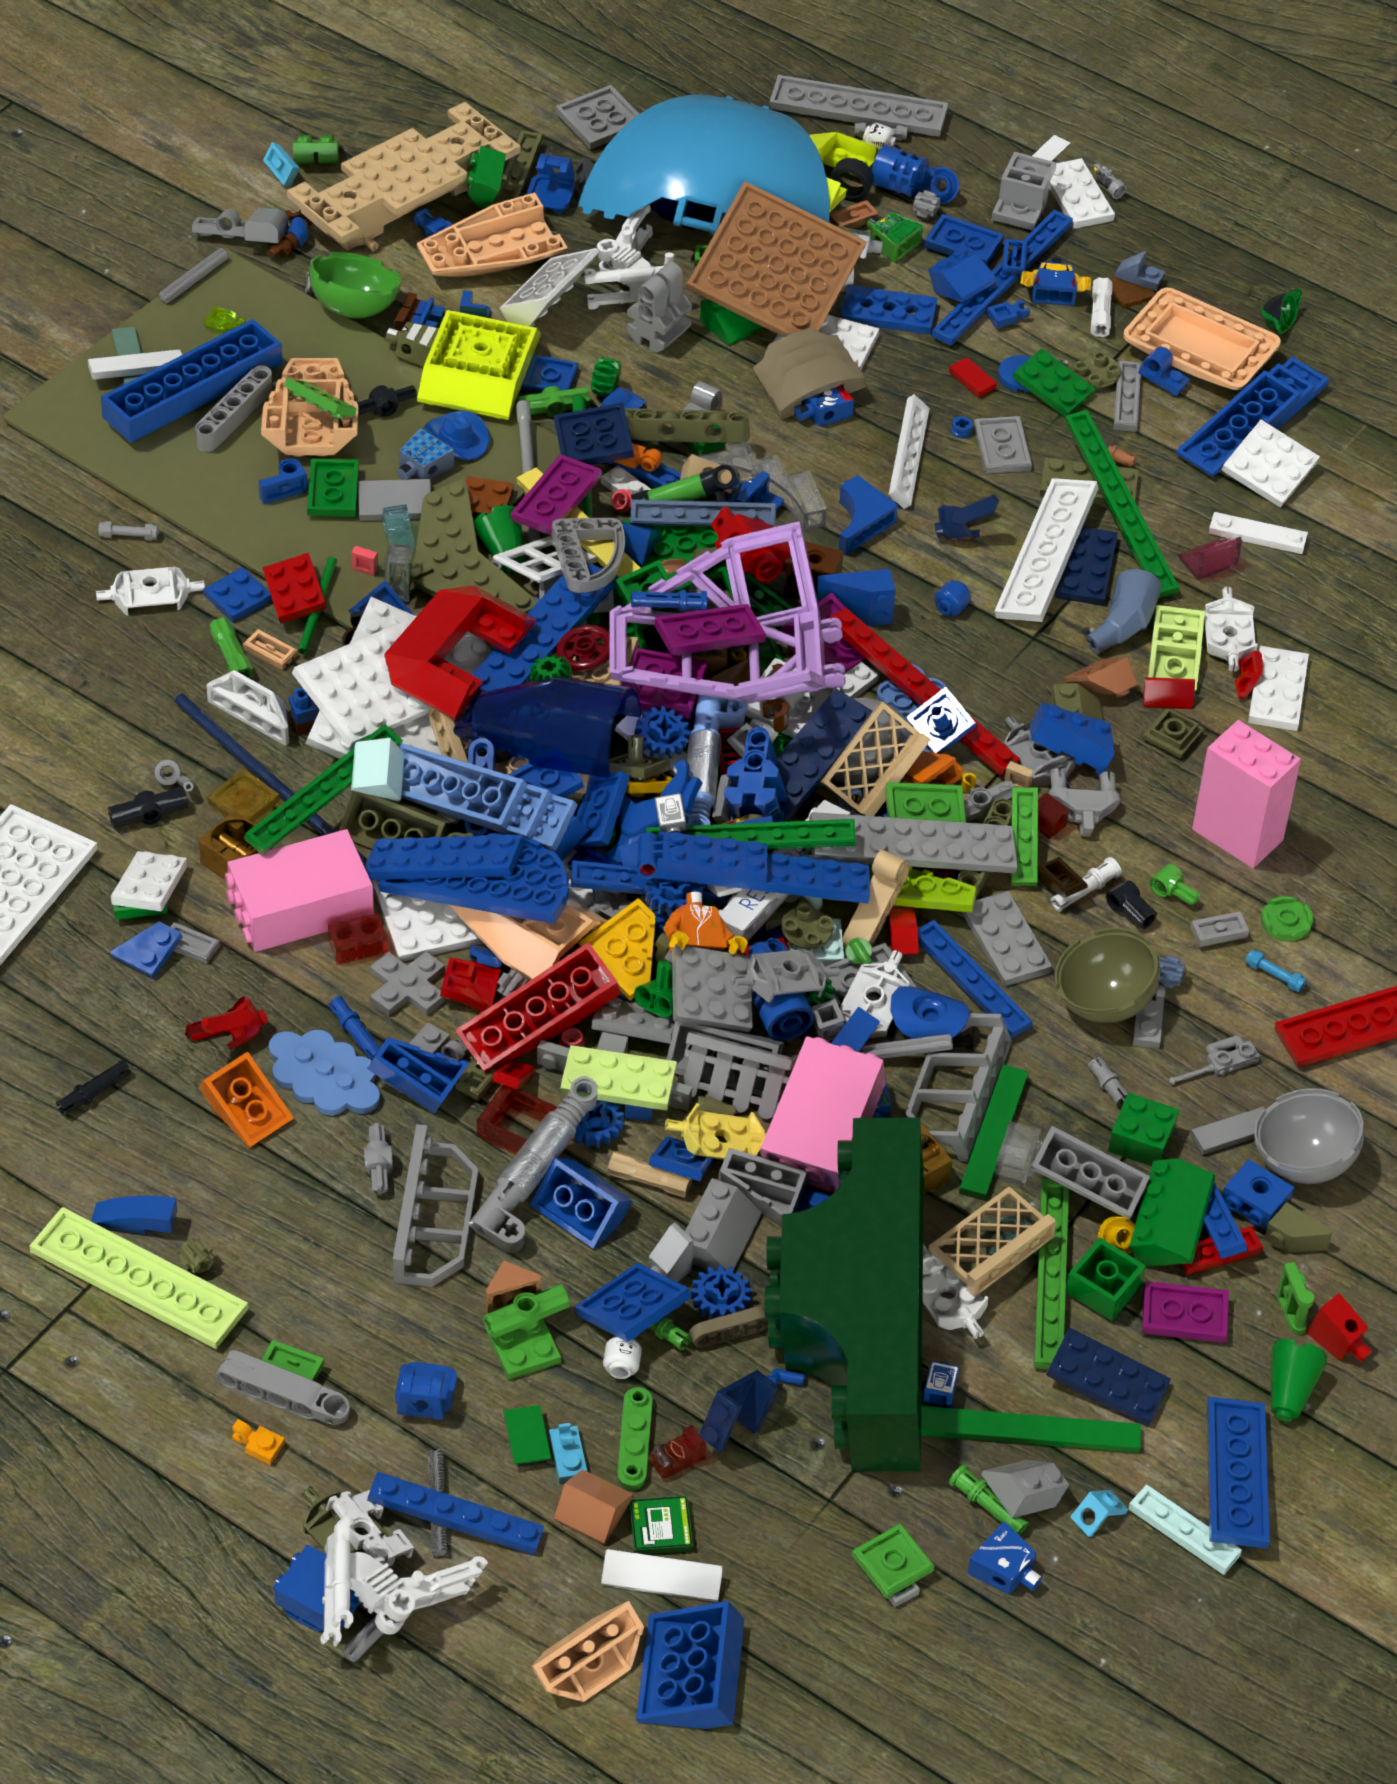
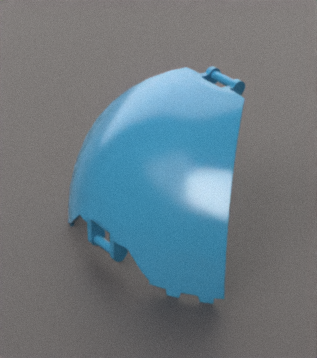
M698 94L671 98L656 104L637 115L625 125L609 142L596 161L586 181L578 206L583 207L582 213L592 215L594 210L604 212V218L614 220L616 215L630 217L634 212L660 198L679 201L673 225L679 227L684 225L710 232V235H714L722 222L723 213L726 214L744 181L829 222L830 203L828 184L822 160L809 134L798 122L787 115L770 110L769 106H756L734 100V97L730 96L723 98ZM688 201L715 207L716 212L713 223L684 216Z

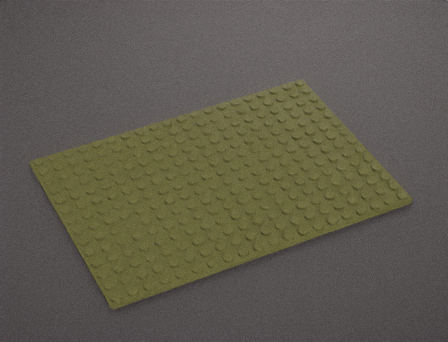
M223 248L228 252V259L171 302L164 303L160 300V295H158L117 327H135L141 353L180 349L183 355L254 319L282 343V365L271 370L272 391H275L278 379H282V372L290 358H338L344 372V378L347 379L349 389L353 392L355 402L369 399L370 392L380 385L387 386L388 388L392 387L394 390L413 385L418 396L424 368L395 355L397 345L386 342L385 338L350 318L335 314L320 301L226 248ZM111 331L3 415L4 421L263 578H265L262 567L309 552L320 584L328 558L335 557L337 564L325 597L327 609L321 610V613L349 629L353 627L350 621L351 613L349 610L385 581V563L387 565V560L390 570L386 582L402 601L409 596V563L412 553L415 559L420 519L359 521L358 491L356 517L307 516L311 459H358V481L402 480L397 474V469L400 467V449L420 428L423 429L427 422L460 410L417 402V397L400 402L396 412L387 417L374 414L373 411L359 415L357 435L335 455L325 457L304 455L296 457L285 455L261 435L263 405L269 401L268 396L214 451L203 452L197 447L195 427L226 395L224 394L130 443L102 418L101 396L122 386V377L93 380L88 368V359L117 356ZM512 411L509 420L476 414L485 422L489 430L490 443L486 453L477 460L465 461L454 457V467L430 480L431 492L460 479L466 482L467 476L514 483V492L509 504L513 506L525 496L524 490L517 484L516 478L523 474L517 413ZM531 422L534 468L537 467L544 474L561 454L558 437ZM289 458L298 460L307 473L308 491L263 504L259 496L258 481L279 475L278 466L282 460ZM355 546L378 553V571L375 576L352 569L351 552ZM408 547H410V549H411V553H410L409 560H408V556H409ZM413 581L410 594L417 589Z

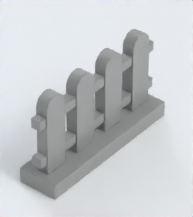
M694 1031L688 1032L686 1043L692 1044L691 1050H685L684 1056L689 1057L684 1077L679 1076L677 1082L693 1087L692 1097L697 1095L699 1089L708 1091V1096L721 1102L724 1100V1096L734 1098L733 1106H735L737 1112L746 1111L750 1103L760 1105L758 1112L763 1119L772 1118L779 1104L783 1083L787 1084L789 1076H785L786 1070L790 1071L794 1068L796 1059ZM708 1050L718 1051L717 1057L707 1055ZM734 1056L744 1058L743 1064L733 1062ZM705 1062L715 1064L710 1084L701 1082ZM760 1063L770 1065L769 1070L759 1069ZM731 1069L740 1071L736 1091L727 1089ZM757 1076L766 1078L762 1098L752 1095Z

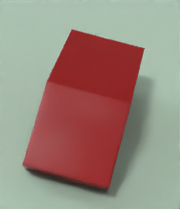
M914 907L891 908L888 915V934H891V952L895 950L897 954L900 952L903 956L919 954L918 928Z

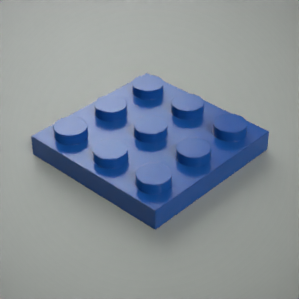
M636 1263L575 1305L574 1309L576 1315L628 1342L636 1338L651 1325L659 1322L665 1315L679 1308L685 1301L691 1298L689 1288Z

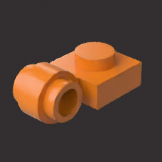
M632 443L634 457L614 461L636 469L640 464L645 471L651 472L656 470L661 464L662 454L657 449L646 451V447Z

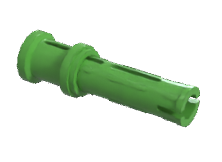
M966 1464L961 1465L953 1473L949 1484L952 1487L957 1486L967 1495L968 1501L977 1502L1000 1523L1003 1521L1007 1523L1019 1536L1024 1532L1029 1523L1021 1516L1011 1518L997 1496L988 1489L987 1482L984 1479L980 1481L969 1471V1467Z

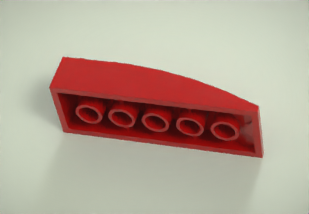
M588 942L456 1029L455 1032L485 1073L535 1049L541 1040L549 1041L621 995L618 981Z

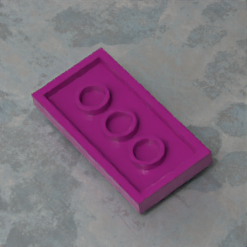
M560 454L511 512V520L552 535V522L557 519H567L602 477V470Z
M748 604L655 617L654 626L671 655L765 642L766 637L765 631Z

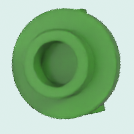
M857 937L848 942L845 953L851 962L855 964H870L872 962L870 958L872 948L866 939Z

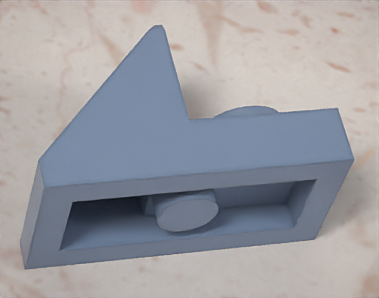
M1143 251L1123 260L1114 277L1157 291L1164 279L1165 271L1145 265L1147 251Z

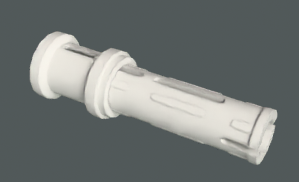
M1112 857L1106 858L1103 864L1097 868L1089 869L1086 876L1082 878L1088 884V888L1068 897L1057 894L1051 898L1052 906L1055 910L1061 912L1090 891L1104 888L1105 883L1111 879L1121 877L1122 870L1119 864Z

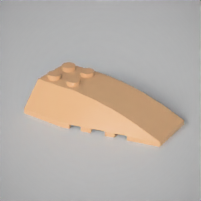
M290 358L282 372V379H278L275 391H271L269 401L263 405L261 435L285 455L296 457L304 455H317L320 457L335 455L357 435L359 408L357 402L354 401L353 392L349 389V383L344 378V372L338 358ZM286 378L307 381L357 408L355 417L345 416L344 419L333 417L330 415L331 412L318 409V405L305 402V398L292 395V390L284 387Z

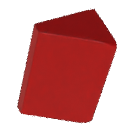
M1145 677L1143 706L1149 708L1192 709L1195 679Z

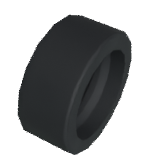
M846 158L840 160L835 165L830 179L840 182V187L847 189L846 197L843 200L857 202L867 197L874 182V175L870 167L863 161L855 158ZM851 173L861 179L863 186L853 187L846 184L840 177V174Z

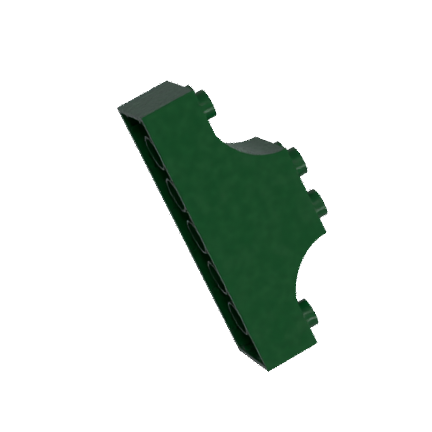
M920 1117L853 1118L852 1140H838L837 1163L838 1174H840V1187L828 1199L810 1209L782 1214V1236H767L766 1259L767 1270H770V1285H765V1319L768 1320L769 1349H783L786 1371H797L812 1375L832 1387L831 1416L832 1421H834L835 1449H850L852 1471H921L924 1169Z

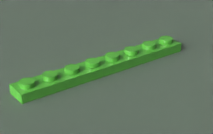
M1042 1179L1040 1193V1213L1044 1217L1047 1214L1052 1216L1056 1220L1055 1237L1038 1249L1034 1368L1049 1369L1064 1338L1069 1188L1052 1179Z

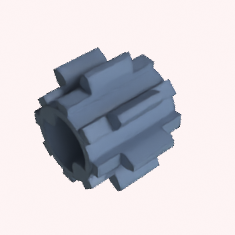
M1169 955L1166 958L1160 957V985H1166L1168 988H1173L1174 985L1181 986L1186 963L1180 962V958Z

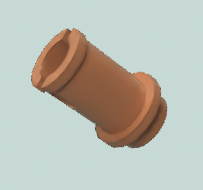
M1116 445L1108 447L1115 463L1132 468L1136 459L1135 454L1120 450Z

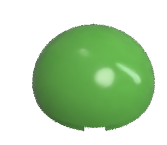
M331 252V256L321 258L322 255L320 254L311 262L309 277L315 296L327 309L340 316L362 319L377 315L387 309L399 293L401 277L398 272L393 268L391 271L382 266L383 262L374 258L354 253Z

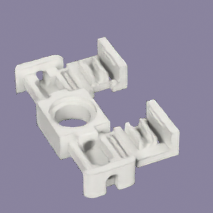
M370 1490L351 1498V1492L349 1491L341 1493L340 1498H337V1496L329 1498L326 1511L334 1509L340 1519L350 1508L357 1510L358 1517L349 1528V1541L356 1550L363 1548L368 1555L381 1564L387 1563L389 1566H392L395 1558L405 1554L407 1558L412 1557L414 1547L400 1529L393 1531V1534L389 1537L381 1536L382 1532L369 1517L368 1513L380 1519L384 1510L383 1506L367 1501ZM358 1527L364 1528L368 1531V1534L360 1535L354 1529Z

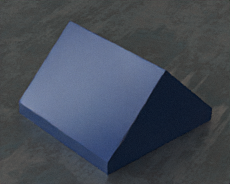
M621 521L625 534L624 552L642 568L657 543L661 531Z

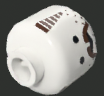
M875 122L871 126H867L862 141L876 146L880 150L885 144L894 147L897 138L893 137L894 131L891 127Z

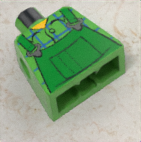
M889 213L882 220L876 216H871L867 222V227L872 230L871 239L883 242L881 253L894 263L922 242L923 225L897 213Z

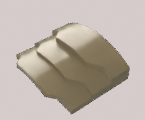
M812 328L797 331L770 343L763 360L753 367L756 377L781 420L795 415V408L802 405V400L841 386L850 394L866 387V378L858 364L853 361L848 350L845 349L838 335H826Z

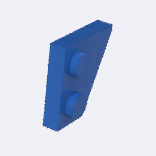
M157 922L113 949L110 954L112 958L154 979L183 936L181 932L161 922Z

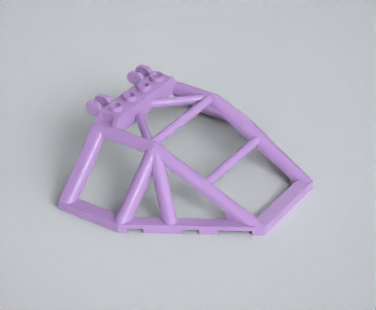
M800 521L728 538L721 542L722 547L713 553L707 551L677 569V575L666 582L664 579H661L648 587L649 592L670 593L691 581L701 592L707 591V598L718 608L748 604L751 608L740 553L788 541L802 606L756 617L765 631L766 637L796 649V654L772 676L760 678L758 643L749 644L750 681L739 683V686L692 678L691 653L682 654V676L634 669L633 666L627 667V623L654 625L655 617L679 614L652 611L651 607H631L630 603L623 608L619 605L610 611V674L612 680L745 703H755L798 692H815L827 687L836 689L845 685L844 665L839 663L825 665L824 641L834 643L842 639V622L836 617L821 620ZM724 559L727 564L734 602L703 574L704 571ZM794 622L795 637L772 629V627Z

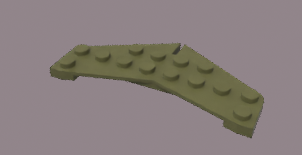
M460 479L430 492L423 498L412 581L415 587L435 596L440 589L475 585L527 614L537 603L534 597L478 551L470 496L464 480Z

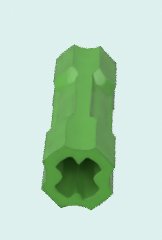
M225 617L214 619L210 623V632L228 664L229 672L235 670L252 679L254 677V669L236 638L235 630L230 620Z

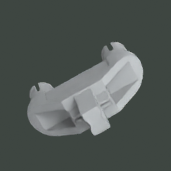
M1058 768L1050 771L1051 789L1048 793L1050 805L1070 822L1079 823L1080 836L1091 837L1094 824H1097L1113 812L1121 802L1120 794L1116 791L1115 774L1110 772V778L1108 779V772L1101 773L1099 775L1101 791L1068 789L1066 787V771L1061 768L1060 775Z

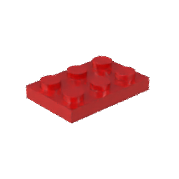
M309 552L262 567L280 624L327 609Z

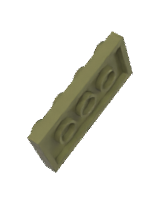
M1045 457L1040 497L1045 496L1052 478L1095 481L1086 462ZM1117 466L1135 501L1139 469ZM1098 487L1093 504L1107 505Z

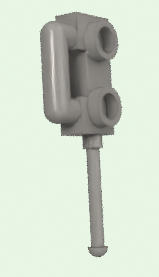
M1235 1035L1211 1043L1206 1047L1208 1052L1206 1061L1209 1064L1207 1067L1174 1078L1171 1077L1169 1083L1174 1085L1176 1082L1206 1072H1214L1216 1076L1224 1075L1225 1073L1258 1063L1260 1055L1250 1040L1244 1042L1241 1036ZM1236 1047V1050H1234V1051H1231V1052L1224 1051V1050H1227V1049Z

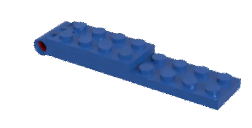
M659 831L658 836L647 832L638 839L637 873L644 879L658 878L869 904V865L857 862H837L832 859H813L807 856H788L781 853L771 854L767 853V844H761L756 841L744 842L730 838L719 839L705 835H686L679 832L668 833Z

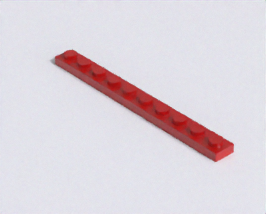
M846 607L829 617L830 619L836 617L842 622V638L920 706L941 691L940 688ZM970 715L977 727L962 737L960 741L1000 776L1005 775L1010 761L1019 764L1020 758Z

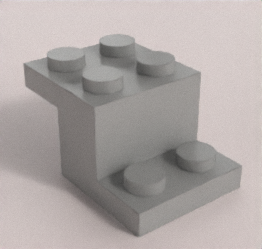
M1014 152L1001 178L999 200L992 212L991 220L1034 230L1047 204L1049 183L1056 170L1057 162Z

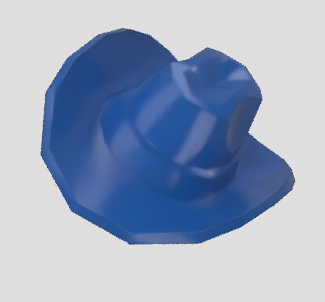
M460 410L445 414L427 422L423 427L427 433L453 448L454 457L465 461L480 458L486 453L490 443L489 430L485 422L478 415L470 411Z
M899 986L891 995L890 1012L895 1025L904 1035L911 1039L950 1034L953 1038L963 1030L969 1019V1008L964 1002L942 994L912 986Z

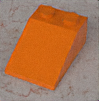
M248 1052L204 1079L198 1087L212 1109L248 1148L294 1119Z

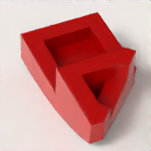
M1255 650L1239 662L1241 676L1235 680L1237 696L1241 699L1247 697L1263 673L1262 653Z

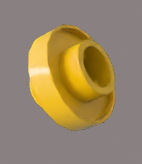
M1110 1217L1101 1224L1098 1238L1104 1239L1129 1255L1132 1252L1129 1245L1135 1224L1125 1217Z

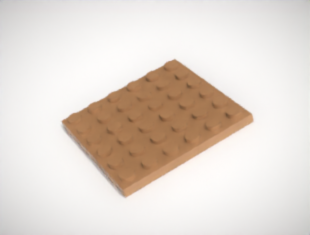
M744 181L688 280L686 289L783 337L809 328L820 331L864 250L867 241Z

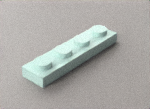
M1147 1484L1129 1504L1130 1511L1223 1575L1241 1556L1242 1549L1234 1544L1209 1542V1527Z

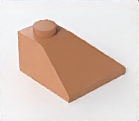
M1128 657L1102 659L1064 677L1066 683H1078L1085 689L1104 695L1115 694L1116 697L1130 693L1129 688L1138 685Z

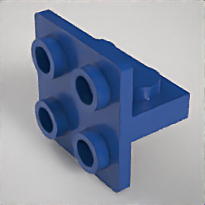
M761 471L756 478H752L749 482L744 481L726 500L727 502L776 503V512L784 504L783 498L769 492L770 474Z

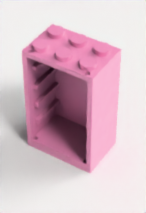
M1237 720L1207 748L1192 830L1254 869L1284 840L1301 758L1240 720Z
M347 829L269 850L263 856L258 853L227 862L228 873H225V880L230 889L226 890L227 899L230 906H235L234 914L238 924L243 925L242 933L246 944H251L254 952L374 919L373 886Z
M806 1036L760 1148L762 1158L806 1170L808 1186L834 1194L840 1187V1174H838L837 1163L838 1140H852L853 1118L873 1117L885 1087L884 1061L872 1053H859L849 1046H836L823 1038H810Z

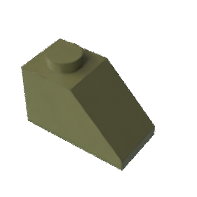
M1286 1202L1269 1221L1265 1239L1274 1247L1280 1248L1287 1253L1322 1251L1329 1247L1333 1230Z

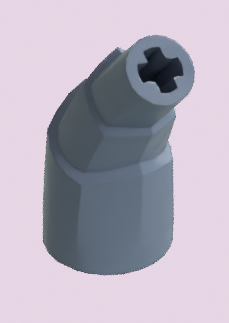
M1139 569L1127 570L1118 575L1108 612L1109 616L1099 628L1086 636L1088 646L1095 654L1098 655L1117 644H1122L1140 630L1147 629L1162 587L1161 582L1155 575Z

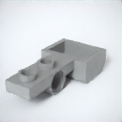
M257 208L247 221H241L237 211L226 209L217 219L197 217L192 223V232L199 233L201 236H212L213 234L221 235L223 238L241 236L245 237L246 241L279 243L288 230L287 215L282 210ZM223 218L231 220L232 226L226 225Z

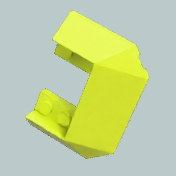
M839 132L809 135L818 150L823 164L834 168L842 159L855 158L863 161L872 170L875 158L879 152L876 146ZM826 177L830 213L846 197L847 189L840 187V182Z

